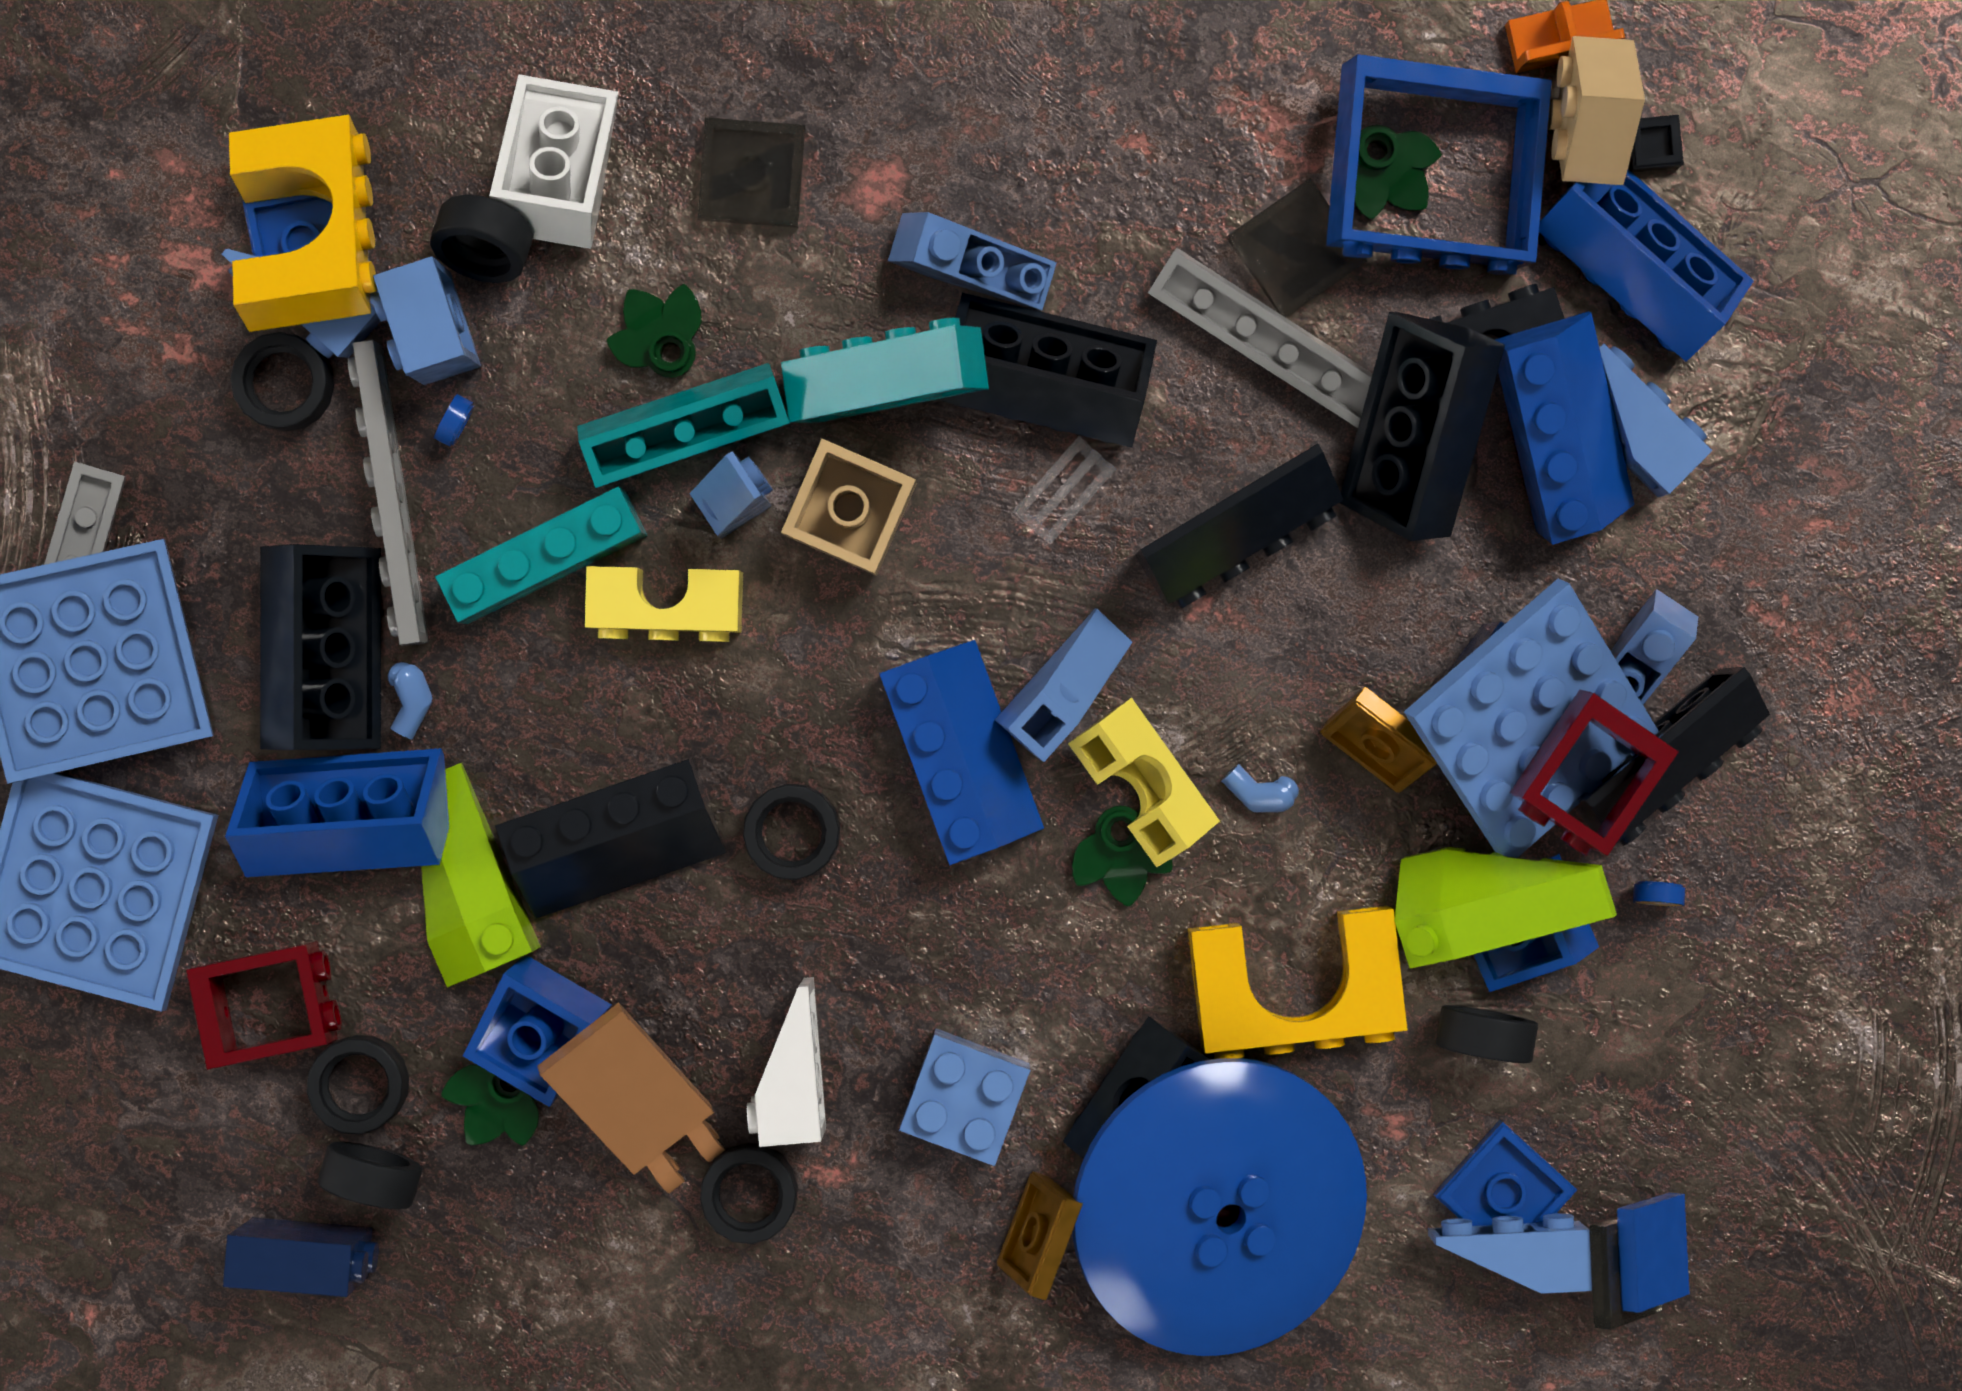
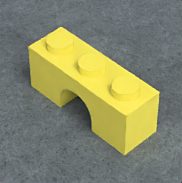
M586 566L585 628L598 629V639H628L629 630H649L648 640L679 641V631L699 632V641L729 642L730 632L742 633L743 572L740 570L688 569V588L684 598L671 608L658 609L652 606L644 595L642 569L635 567Z
M1132 698L1099 719L1068 743L1097 785L1110 776H1119L1127 780L1134 787L1140 800V813L1127 827L1156 867L1191 847L1220 822Z

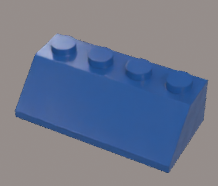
M1629 169L1627 170L1624 185L1573 182L1540 220L1539 232L1544 236L1545 241L1551 248L1565 254L1581 269L1587 280L1601 286L1619 302L1621 309L1628 316L1638 319L1656 335L1658 341L1665 349L1675 352L1685 362L1727 323L1754 282L1750 276Z
M1588 311L1495 339V341L1505 345L1498 373L1535 529L1552 545L1600 531L1635 505L1592 313Z
M975 640L879 673L949 866L1044 829L1011 736L995 721L1001 713V709Z
M439 748L249 762L225 838L245 877L440 865L449 830L444 753Z

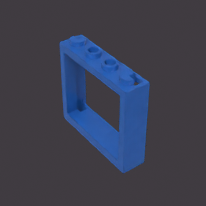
M1360 54L1343 63L1341 68L1326 246L1343 248L1342 255L1352 258L1373 257V252L1391 254L1392 262L1402 264H1419L1422 258L1439 259V267L1445 269L1465 270L1470 268V263L1487 265V272L1495 275H1516L1517 269L1535 263L1537 259L1552 80ZM1365 88L1517 108L1505 248L1352 229Z

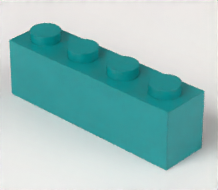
M944 318L930 321L929 331L916 333L915 327L896 328L885 331L886 340L873 342L872 337L865 336L843 340V349L830 351L829 346H814L800 349V358L781 362L789 422L821 423L989 389L981 327L961 326L960 318Z
M766 363L577 426L578 442L594 486L597 488L790 423L770 364Z
M618 486L435 576L457 622L469 624L648 535L627 492Z

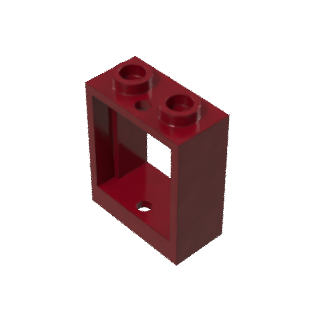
M1579 690L1509 793L1522 801L1518 811L1537 824L1545 827L1550 820L1565 830L1560 839L1585 856L1588 855L1591 849L1608 856L1679 751L1595 693ZM1589 722L1645 759V762L1597 832H1594L1541 795V792Z
M317 941L199 965L186 970L207 1070L327 1045L338 1039L336 1030H340L342 1026L341 1014L336 1000L330 1001L326 981L331 979V966L327 953L324 950L319 951ZM296 960L311 1033L237 1048L222 975Z

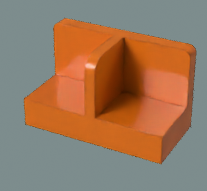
M1594 0L1572 6L1569 1H1563L1554 10L1511 19L1505 24L1516 73L1558 64L1561 56H1568L1573 36L1626 39L1623 28L1616 30L1613 28L1607 0Z

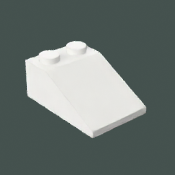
M518 74L489 198L504 203L523 216L529 222L533 231V239L591 249L601 206L618 102V91Z
M814 977L803 978L798 986L755 1096H751V1103H747L749 1134L758 1133L759 1147L821 1142L826 1130Z

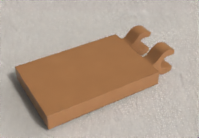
M619 1002L537 1066L540 1076L633 1175L647 1166L657 1182L669 1194L684 1183L685 1180L678 1173L680 1166L665 1150L683 1136L687 1135L698 1152L708 1162H711L725 1151L718 1141L720 1138L719 1134L705 1121L714 1113L710 1102Z

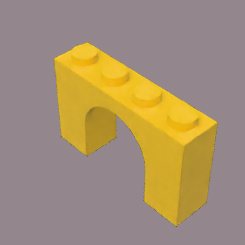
M349 114L230 132V176L245 203L309 195L325 199L333 204L330 220L324 230L304 247L282 254L232 261L233 305L248 331L253 332L371 314L370 293L377 292V286L373 275H376L374 265L371 261L368 262V250L375 248V235L371 220L366 218V207L373 205L371 184L368 176H364V165L371 163L370 146L366 134H358Z
M1389 906L1337 911L1343 961L1341 982L1336 993L1326 1005L1311 1014L1299 1017H1288L1272 1013L1262 1007L1255 999L1248 982L1243 932L1240 924L1229 923L1188 928L1200 1042L1204 1053H1214V1059L1243 1058L1244 1049L1264 1047V1054H1284L1295 1051L1294 1043L1314 1041L1316 1049H1328L1344 1046V1038L1364 1036L1365 1043H1381L1395 1040L1394 1032L1407 1031L1394 909Z

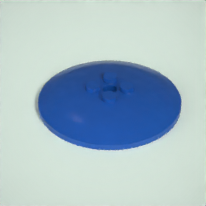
M1219 1058L1181 1066L1162 1074L1130 1095L1110 1115L1091 1142L1082 1161L1073 1198L1076 1201L1083 1203L1072 1231L1073 1243L1082 1274L1095 1297L1122 1327L1136 1337L1168 1351L1196 1356L1227 1355L1260 1347L1278 1339L1309 1318L1336 1289L1348 1270L1362 1235L1366 1215L1367 1189L1362 1156L1349 1125L1337 1108L1310 1083L1290 1071L1265 1062L1241 1058ZM1231 1204L1239 1206V1216L1235 1223L1228 1227L1217 1226V1215L1223 1207Z

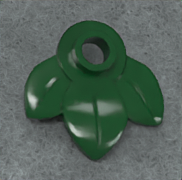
M1371 125L1362 129L1355 193V205L1361 214L1372 220L1382 211L1387 202L1396 208L1406 211L1425 210L1428 205L1429 191L1422 169L1431 166L1442 156L1437 145L1428 136L1417 131L1396 134L1392 129L1383 125ZM1372 143L1380 144L1385 152L1384 158L1380 160L1372 159L1367 152L1368 145Z
M682 284L669 295L664 303L660 298L650 293L629 289L626 292L623 308L627 329L612 334L606 340L613 355L618 361L631 368L650 367L656 374L665 378L683 376L694 365L696 347L692 339L702 323L701 309L694 293L687 285ZM668 345H677L680 348V356L674 362H667L662 357V352Z
M1114 806L1108 808L1100 815L1095 826V833L1078 844L1074 853L1072 871L1076 885H1088L1102 878L1107 889L1119 902L1125 906H1131L1143 892L1148 872L1154 874L1170 873L1173 862L1170 859L1156 867L1131 831L1128 837L1123 840L1114 839L1111 835V827L1115 822L1124 821L1129 825L1139 815L1138 812L1130 807Z
M470 1064L461 1068L448 1080L442 1090L441 1096L444 1099L458 1105L467 1106L464 1117V1133L466 1142L470 1146L490 1142L499 1137L504 1131L513 1141L523 1146L533 1136L538 1127L539 1110L533 1097L518 1088L514 1090L508 1089L503 1084L501 1078L477 1064Z

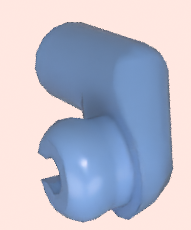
M399 662L394 664L388 673L389 684L394 686L402 704L390 729L413 740L432 704V693L424 673L416 665Z
M1239 764L1232 768L1221 780L1252 812L1286 811L1293 806L1294 800L1299 794V788L1293 779L1281 776L1274 782L1257 783Z

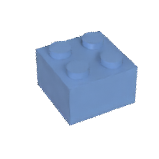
M431 256L373 275L378 290L371 293V299L380 321L387 320L394 339L387 341V348L396 370L403 369L406 376L413 378L423 385H427L481 367L451 272Z
M935 1028L902 1116L899 1131L995 1166L1029 1076L1030 1064Z

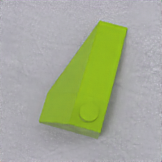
M462 763L445 769L449 830L440 865L421 866L427 942L447 987L487 972L541 947Z
M1446 847L1406 856L1400 862L1394 921L1410 969L1459 959L1613 918L1617 915L1602 865L1547 858L1539 861L1503 856L1497 852L1488 855L1465 852V849Z

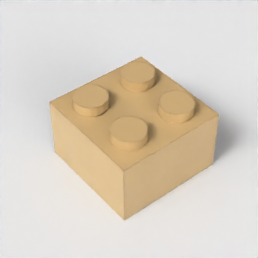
M1573 36L1568 56H1561L1558 63L1557 87H1561L1559 98L1550 100L1548 130H1555L1552 139V159L1559 160L1562 181L1624 185L1645 102L1634 40Z
M821 439L781 533L790 539L877 576L917 485L916 479Z

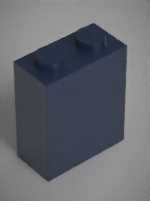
M252 1217L227 1235L223 1287L348 1297L365 1282L369 1273L375 1272L378 1263L379 1245L378 1242H371L373 1227Z

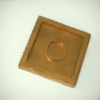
M1366 687L1331 716L1320 731L1321 735L1396 793L1403 791L1437 764L1410 721Z
M1034 1171L1032 1174L1030 1173L997 1260V1266L1030 1296L1046 1300L1083 1203L1076 1201L1073 1195L1049 1176Z

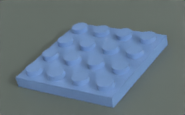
M165 539L0 574V758L7 784L214 735Z
M1559 578L1404 711V714L1494 851L1507 857L1518 858L1555 825L1549 820L1545 827H1542L1518 811L1522 801L1509 792L1579 690L1595 693L1654 735L1659 732L1570 583ZM1589 722L1541 792V795L1569 813L1580 803L1578 798L1585 792L1592 793L1603 783L1602 780L1609 772L1622 763L1629 753L1632 756L1636 753Z
M58 772L13 782L0 828V969L160 1012L167 1010L219 815Z

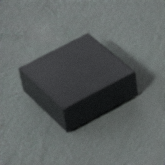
M1679 115L1640 118L1629 162L1630 171L1673 169L1683 166Z

